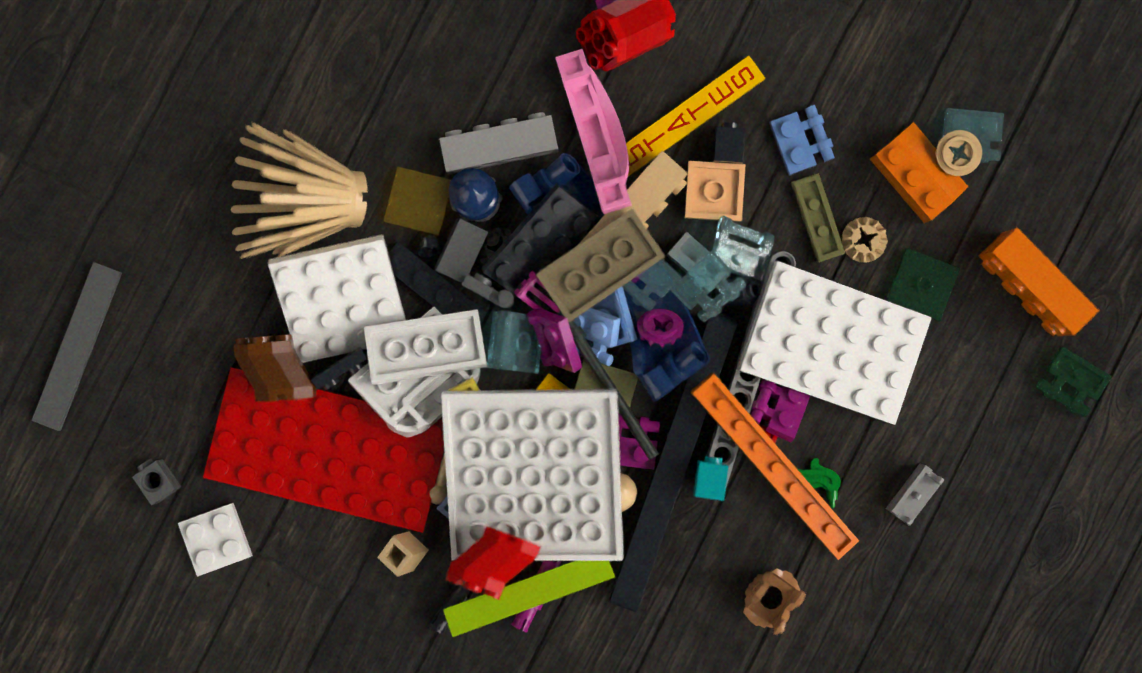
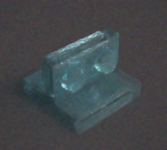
M493 311L486 368L538 374L541 348L534 327L529 324L527 314Z

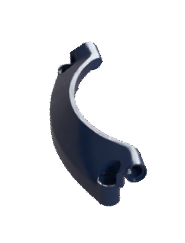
M567 153L560 155L547 168L540 169L533 177L531 174H526L513 182L509 187L527 215L556 183L596 213L600 219L605 215L603 214L592 176ZM661 260L652 265L636 283L629 281L622 286L638 339L630 342L633 371L654 402L708 364L710 359L692 316ZM653 309L670 310L676 313L683 322L682 336L680 339L675 340L674 345L665 343L661 347L659 343H654L650 346L648 340H641L640 333L637 332L639 318L645 312ZM655 326V331L661 330L665 332V328L660 329L658 326Z

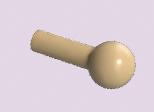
M445 453L439 468L435 487L430 491L431 503L440 504L448 495Z

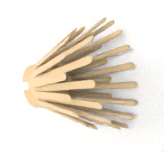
M252 123L253 127L246 126L248 132L311 162L244 137L240 138V142L243 145L272 155L276 160L318 176L244 157H236L235 162L239 165L262 170L263 175L268 176L270 180L297 185V187L239 180L233 181L232 186L235 189L280 194H263L261 196L263 203L271 204L232 206V213L294 212V214L262 219L256 225L237 227L232 231V234L241 235L317 222V224L239 244L235 249L236 251L273 243L245 252L240 258L253 256L274 248L276 249L272 254L280 253L278 255L280 257L347 227H360L362 225L367 208V202H362V192H367V182L363 172L348 169L286 130H283V133L295 141L294 144Z

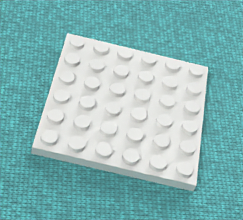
M617 389L442 392L452 560L459 557L483 536L486 525L540 545L541 549L535 560H623Z

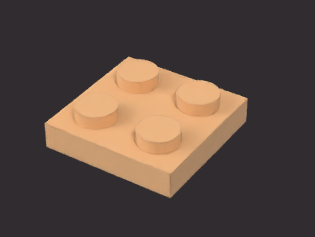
M688 161L684 218L741 222L745 164Z

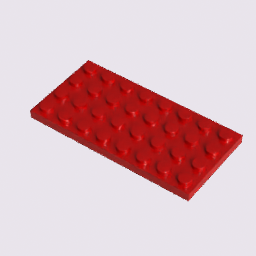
M231 367L203 478L423 533L432 498L430 497V491L435 487L445 450L443 420H437L426 431L408 438L390 430L384 420L365 400L321 389L317 390V388L316 396L312 398L255 402V391L243 370Z

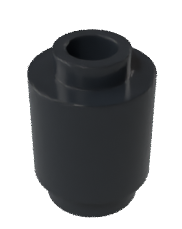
M752 276L725 279L716 287L718 302L727 307L754 304L760 295L759 284Z

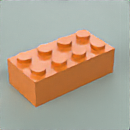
M1018 228L1002 232L979 255L983 260L982 266L990 274H997L1003 280L1001 284L1004 289L1011 295L1016 294L1023 301L1021 304L1023 308L1033 316L1036 314L1043 321L1042 327L1052 336L1055 334L1057 336L1075 335L1099 311Z

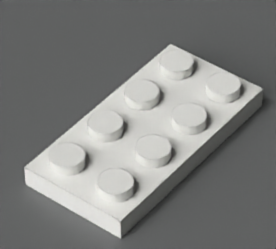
M478 309L364 327L372 385L487 367Z

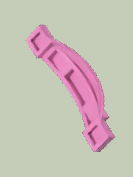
M583 49L555 57L603 214L632 206L625 186L629 172L626 141L619 118L607 92L595 72L587 65Z

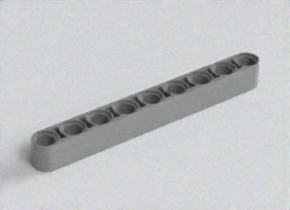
M784 251L774 254L767 262L760 284V295L754 303L728 386V390L732 395L737 392L744 394L746 403L743 407L749 414L761 378L754 376L753 379L746 382L741 378L740 370L737 369L776 258L781 257L786 259L788 265L796 267L795 258L792 254ZM717 423L706 456L714 457V452L719 447H726L728 449L729 457L726 461L722 462V464L729 466L728 483L739 447L723 432V429Z

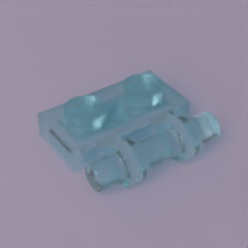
M947 108L945 109L943 137L948 132L956 130L968 131L975 135L981 144V163H988L989 160L1000 161L1001 150L990 149V142L999 143L1002 141L1004 113ZM963 145L959 148L949 146L951 152L954 153L953 160L968 158L962 152Z
M711 250L678 280L670 290L689 310L698 303L703 309L697 315L700 320L706 322L711 316L716 317L722 311L721 307L729 300L734 301L746 284L739 277L732 283L728 282L725 278L731 274L732 270ZM716 287L721 293L716 298L711 299L707 294Z
M661 259L638 275L646 284L643 289L637 287L632 281H629L622 287L633 297L632 301L637 306L642 305L647 311H650L656 303L649 295L654 291L663 298L678 282L681 275L665 260Z

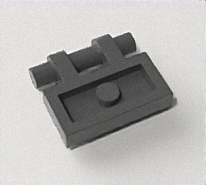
M477 273L474 278L467 275L462 283L464 287L502 308H510L514 304V296L511 292L507 290L500 292L491 288L492 282Z

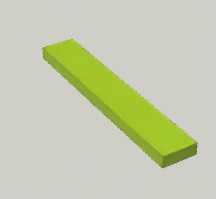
M573 561L504 587L500 600L484 594L443 609L452 637L610 580L615 578L609 561Z

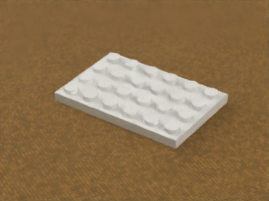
M774 261L737 370L895 425L932 317L782 262Z

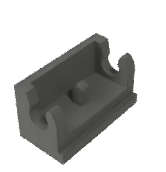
M456 219L433 270L463 283L471 271L488 232L462 219Z

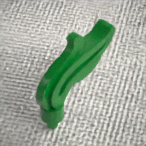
M814 458L811 461V470L796 468L814 489L823 487L826 490V498L829 500L830 508H834L835 500H838V489L841 484L839 475L833 470L821 466L818 458Z

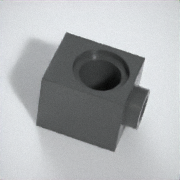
M152 458L137 467L139 473L132 477L151 505L161 502L181 488V485L163 459L155 462ZM153 472L158 473L161 477L159 487H154L150 482V476Z

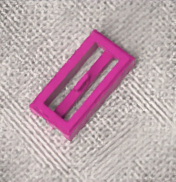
M531 271L528 280L524 279L521 283L523 286L514 291L516 296L534 310L545 309L526 295L528 291L532 292L557 313L561 311L556 303L533 286L537 282L545 289L534 271Z

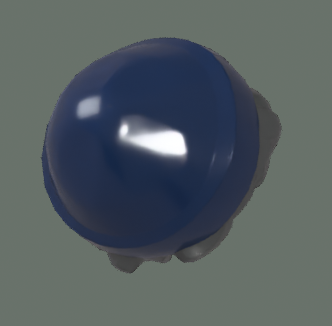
M475 168L464 169L452 178L449 186L452 210L457 211L464 221L485 222L490 220L497 213L500 202L503 199L502 195L498 192L496 180L484 171Z

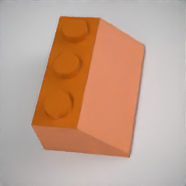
M913 122L871 157L870 160L918 217L926 223L933 220L968 188V185L960 176L946 173L937 164L935 154L937 149Z

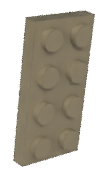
M631 209L536 275L568 322H571L665 256L635 211Z

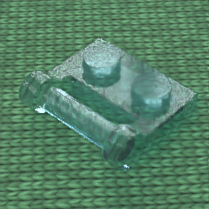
M721 216L717 224V235L709 264L742 277L751 276L758 283L764 281L771 255L774 235L768 232H757L732 222V218ZM729 233L759 244V250L729 239Z

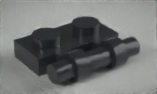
M359 347L347 353L332 365L323 368L319 373L312 376L311 381L317 390L322 386L327 390L340 382L338 377L348 371L351 375L365 366L363 361L368 356Z

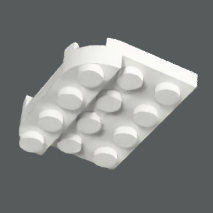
M433 307L421 318L442 314ZM367 363L348 382L384 420L390 430L409 438L426 431L443 416L441 397L443 391H447L471 377L477 383L480 377V368L372 385L369 363Z

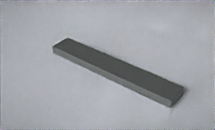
M93 262L32 421L61 431L122 272Z

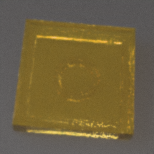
M397 167L384 222L439 236L449 199L451 180Z

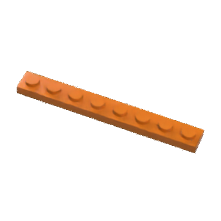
M711 372L691 391L692 395L837 560L859 542L849 528L714 373Z

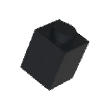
M729 122L722 123L721 127H716L714 130L712 162L743 163L745 128H738L739 124Z

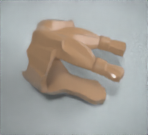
M775 569L772 572L757 574V577L746 588V606L743 613L755 626L773 628V633L777 635L784 632L790 611L801 605L806 594L803 590L800 591L797 580L788 571ZM769 586H774L782 592L783 599L777 608H766L760 602Z

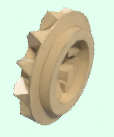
M956 130L948 132L938 142L937 150L935 151L937 164L950 175L963 176L971 173L977 168L982 158V147L979 140L968 131ZM963 145L962 152L968 157V160L957 158L956 161H953L954 153L951 152L949 146L959 148Z
M868 217L854 219L845 227L842 234L844 251L850 258L858 262L876 260L884 253L888 242L886 229L882 227L879 221ZM861 231L865 235L875 234V237L869 241V248L865 244L854 245L861 238Z

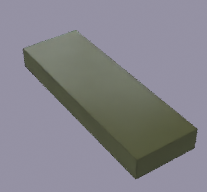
M819 173L791 182L817 263L845 254Z

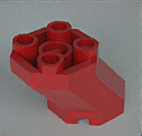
M616 0L601 9L592 11L582 19L581 27L576 30V38L588 58L590 67L595 70L602 69L606 72L654 48L662 46L672 39L675 29L671 30V23L675 22L676 14L669 0Z
M486 525L483 536L451 563L445 580L458 585H462L463 581H465L463 587L478 593H482L484 588L485 595L500 600L506 583L538 557L541 546Z

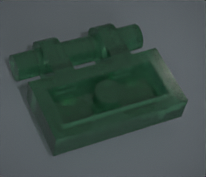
M1060 347L1046 369L1048 373L1055 376L1054 380L1049 383L1041 378L1036 388L1044 392V396L1051 401L1055 399L1065 405V409L1073 414L1078 413L1086 417L1091 408L1083 404L1085 398L1089 397L1094 401H1098L1112 376L1067 348ZM1064 383L1077 390L1074 396H1070L1061 390Z

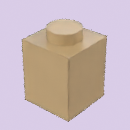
M408 531L394 535L377 558L398 577L413 572L429 549Z

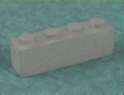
M541 112L529 115V120L518 122L517 118H511L501 121V126L490 128L489 124L474 126L472 132L462 133V130L446 132L445 137L439 139L447 174H456L468 168L480 169L557 153L558 145L551 115L545 116V113Z

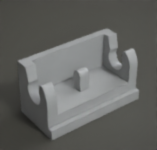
M688 232L683 235L666 255L708 292L712 291L730 269Z
M919 464L886 509L910 526L938 487L944 482V479L933 473L932 469L928 466Z

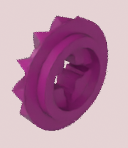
M653 309L645 312L639 318L637 332L640 333L641 340H648L650 346L654 343H659L661 347L665 343L674 345L675 340L680 339L682 336L683 322L676 313L670 310ZM655 326H658L660 329L665 328V332L661 330L655 331Z

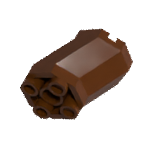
M292 334L235 339L234 355L255 391V402L295 400L316 396V387L311 381V376L295 352Z

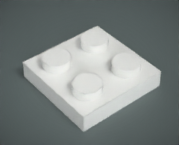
M234 503L178 523L197 576L253 556Z

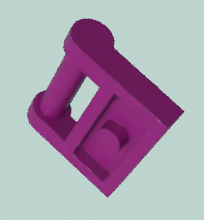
M535 309L528 312L529 324L533 325L542 354L540 357L544 366L555 365L573 373L581 369L582 364L567 318L543 309Z

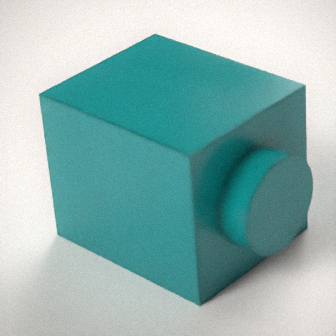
M705 456V461L698 460L693 491L695 497L724 501L729 466L722 464V458Z

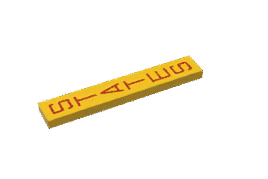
M748 56L628 141L626 143L629 159L628 177L656 158L661 151H666L764 81V75L751 57Z

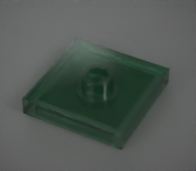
M906 248L886 301L929 316L933 320L941 321L960 268Z

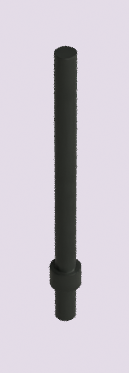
M561 311L557 313V315L565 317ZM574 320L568 322L575 345L603 389H617L586 341L585 336L587 335L582 327H578ZM617 389L618 412L650 460L659 453Z

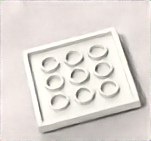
M383 235L269 259L268 265L290 334L293 336L295 351L302 363L349 353L359 347L367 349L364 327L406 320Z

